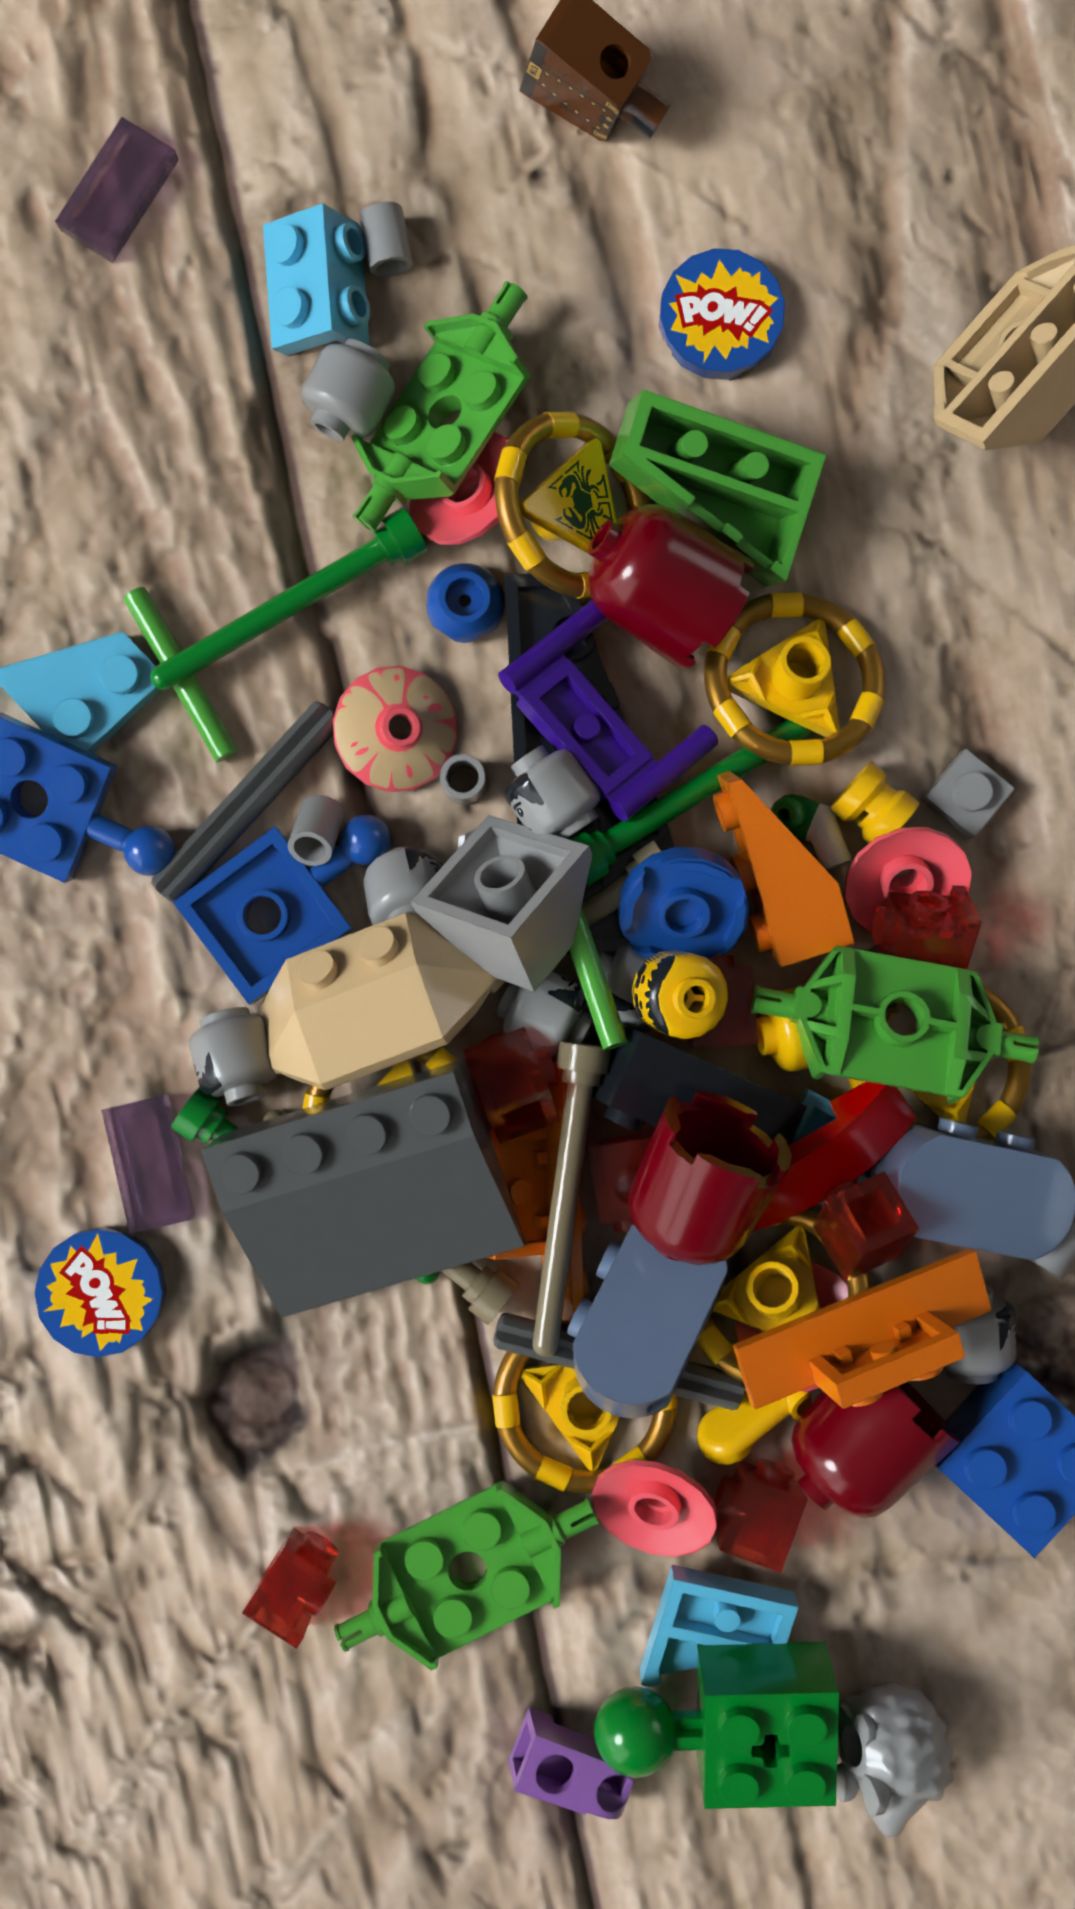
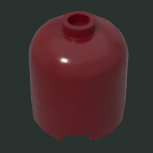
M662 504L638 506L619 518L616 523L612 520H607L598 529L588 548V554L593 556L589 570L588 590L596 608L606 618L678 668L694 666L696 663L695 656L691 654L704 642L714 648L721 643L738 619L750 594L749 591L740 586L744 573L753 572L754 563L752 560L679 512Z
M697 1091L692 1102H679L676 1096L669 1098L634 1178L628 1197L634 1226L642 1237L664 1257L695 1265H709L725 1261L736 1254L746 1243L789 1170L792 1159L791 1151L786 1139L778 1133L772 1141L765 1132L753 1124L758 1113L750 1107L728 1097L705 1091Z
M906 1382L883 1392L882 1397L872 1404L860 1407L850 1406L845 1409L841 1408L823 1391L793 1427L791 1443L795 1459L805 1472L798 1480V1483L818 1506L827 1510L834 1503L850 1515L869 1518L879 1516L895 1505L939 1464L961 1440L952 1432L949 1433L944 1429L948 1423L910 1383Z

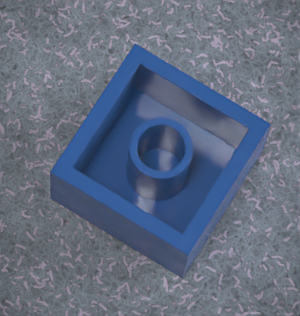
M1014 1363L1007 1371L999 1373V1378L996 1381L978 1385L946 1420L948 1425L944 1429L949 1433L955 1434L961 1442L936 1467L1035 1559L1075 1515V1416L1026 1370Z

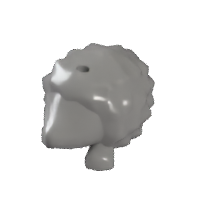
M892 1681L879 1685H868L858 1695L845 1697V1704L839 1706L838 1719L841 1763L837 1764L836 1796L841 1802H849L855 1798L860 1788L866 1812L869 1817H872L880 1831L887 1837L899 1836L910 1818L928 1801L941 1800L945 1787L954 1780L949 1765L953 1756V1750L945 1738L947 1725L937 1715L933 1704L918 1687H905L898 1682Z

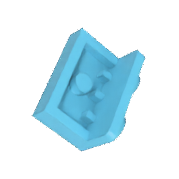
M324 203L264 224L263 235L271 348L289 356L336 340L345 343L347 339H355L369 345L368 320L370 318V305L366 296L363 261L366 247L360 225Z

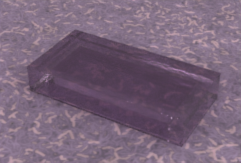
M121 117L55 220L60 231L109 262L114 263L179 161L175 149Z
M168 1094L102 1109L129 1234L194 1219L196 1215L177 1132L171 1129L174 1118Z

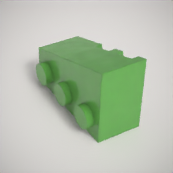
M643 389L627 404L609 466L656 503L674 509L748 556L754 563L753 572L748 574L764 587L787 581L826 454Z

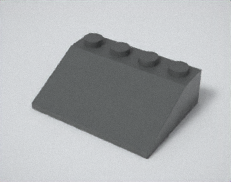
M465 1058L223 1133L201 1149L222 1214L281 1318L524 1247L526 1244Z

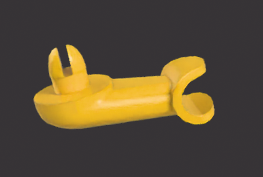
M745 1391L742 1402L737 1410L721 1407L711 1409L703 1416L698 1425L697 1442L701 1453L709 1461L716 1464L730 1465L741 1461L750 1453L756 1441L789 1414L795 1420L800 1418L813 1403L810 1391H799L756 1410L750 1405L747 1392Z

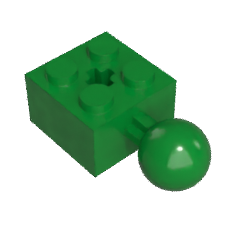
M826 1641L787 1642L780 1644H697V1710L672 1711L663 1697L648 1688L638 1686L622 1688L611 1694L598 1710L594 1723V1739L597 1750L611 1769L621 1775L632 1778L646 1777L658 1772L668 1763L674 1751L697 1750L704 1809L836 1806L839 1690Z

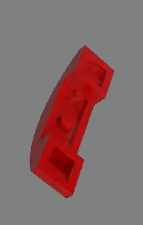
M864 1082L830 1101L829 1103L837 1119L788 1145L792 1154L789 1170L753 1231L784 1221L826 1200L855 1181L888 1153L916 1120L912 1108L899 1088Z

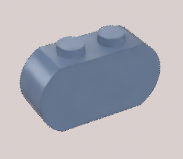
M940 1117L938 1128L913 1122L892 1149L872 1166L871 1191L880 1213L888 1222L902 1227L911 1235L921 1239L1034 1261L1050 1253L1062 1242L1075 1216V1186L1067 1168L1060 1160L1034 1150L1037 1139L1011 1131L998 1129L996 1138L993 1140L977 1136L979 1126L951 1118Z
M634 1224L630 1227L622 1244L611 1241L596 1273V1276L604 1281L593 1302L586 1298L581 1300L567 1331V1334L575 1337L573 1342V1363L576 1378L585 1395L596 1406L615 1416L641 1418L658 1413L669 1405L723 1290L724 1279L727 1275L726 1260L716 1264L695 1265L668 1259L642 1237Z

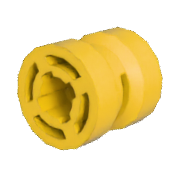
M871 761L847 785L829 809L843 821L854 820L862 828L863 839L870 843L878 836L901 828L916 811L920 802L906 790H895L892 786H889L887 784L886 772Z

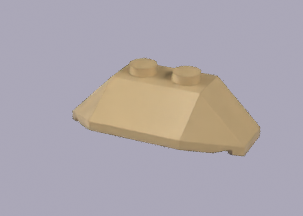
M1075 245L1059 249L1015 272L934 364V420L938 427L984 450L1041 443L1074 406Z
M403 913L286 959L259 1007L256 1016L262 1017L265 1020L268 1058L271 1069L275 1074H283L296 1081L328 1090L449 1044L478 1012L488 994L495 993L505 981L491 976L486 970L445 939L420 915Z

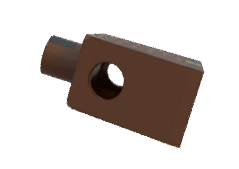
M593 0L559 1L536 38L519 90L521 93L599 141H606L620 119L650 140L671 107V104L641 83L654 57L647 46Z

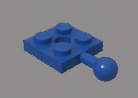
M0 713V854L66 883L73 880L89 838L122 851L128 866L136 873L144 876H155L162 871L175 854V845L171 836L159 827L148 825L132 830L99 814L118 765L7 714ZM27 780L39 783L47 793L48 804L46 810L41 815H33L27 812L20 802V789Z
M367 814L355 816L343 827L340 844L334 847L329 861L323 865L307 867V865L300 863L292 857L288 850V840L280 829L274 826L176 899L173 904L249 1005H253L268 993L286 959L342 938L354 929L323 887L349 869L354 863L370 865L377 857L388 852L391 845L390 831L387 825L376 816ZM260 898L273 899L281 910L279 925L268 934L254 932L247 921V912L250 905Z

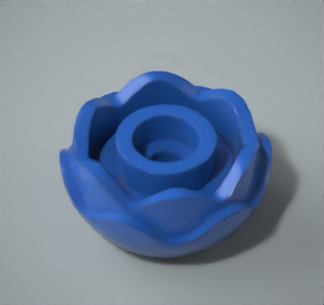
M458 563L442 570L431 582L427 592L426 603L428 618L434 628L447 635L453 641L459 643L473 642L493 632L502 620L504 592L497 578L487 569L473 563ZM467 596L471 599V603L469 606L464 607L460 605L459 600Z

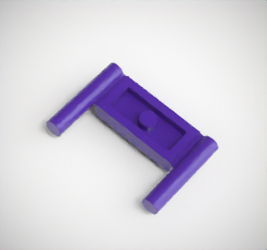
M591 600L500 671L498 677L507 691L516 694L519 698L516 705L556 751L566 749L576 758L600 790V802L606 798L615 816L621 821L627 822L715 748L719 741L717 735L710 727L701 725L658 762L655 761L653 755L571 660L564 656V654L609 620L596 608L593 600Z

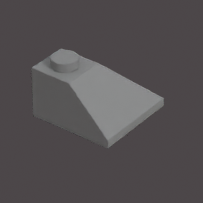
M488 815L414 897L411 904L416 913L491 976L535 992L573 946L592 860V852L589 845L553 834H536L526 826Z

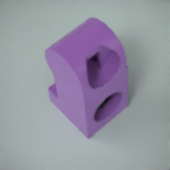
M528 1707L508 1759L515 1792L584 1815L589 1813L606 1819H619L622 1817L636 1778L621 1775L611 1769L600 1756L594 1738L555 1724L552 1715Z

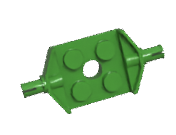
M505 281L487 312L483 311L480 316L472 313L426 322L423 327L435 343L370 442L357 435H352L351 438L368 472L374 478L371 482L373 487L356 513L352 515L359 524L368 530L376 532L378 525L394 501L404 505L407 500L452 496L531 377L530 372L511 343L514 335L508 328L522 304L528 299L527 294L518 285ZM461 410L458 419L453 424L442 425L443 420L449 414Z
M835 946L827 954L804 987L798 986L792 993L756 985L751 999L753 1000L750 1006L751 1013L790 1019L789 1022L796 1023L801 1039L802 1051L814 1079H820L827 1074L947 1096V1103H955L968 1093L990 1059L1003 1057L1033 1064L1039 1052V1049H1034L1039 1045L1038 1036L1003 1031V1024L996 1022L982 981L976 971ZM899 1003L911 1009L917 1023L914 1034L900 1035L889 1027L885 1018V1011L889 1004Z
M502 1480L378 1542L374 1551L373 1597L369 1601L368 1610L340 1624L334 1625L335 1635L338 1641L341 1640L340 1646L342 1650L347 1652L350 1648L376 1635L381 1637L385 1635L388 1640L432 1671L438 1667L440 1657L549 1602H551L554 1609L559 1607L561 1546L567 1543V1539L594 1525L600 1524L590 1499L586 1498L584 1501L555 1515L552 1509L546 1512ZM463 1552H472L479 1555L487 1567L484 1575L472 1582H464L456 1578L450 1569V1563L455 1556Z

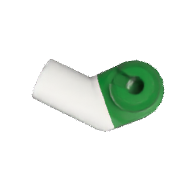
M784 795L774 802L770 810L796 838L812 843L819 863L827 871L850 863L852 861L851 855L836 816L829 809L830 807L801 795Z

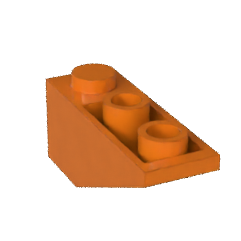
M731 771L717 774L722 792L713 795L714 806L723 831L733 830L739 854L730 856L731 865L740 873L745 891H750L756 914L748 916V925L758 952L767 950V953L780 967H784L828 953L835 946L847 947L855 944L839 883L741 778Z

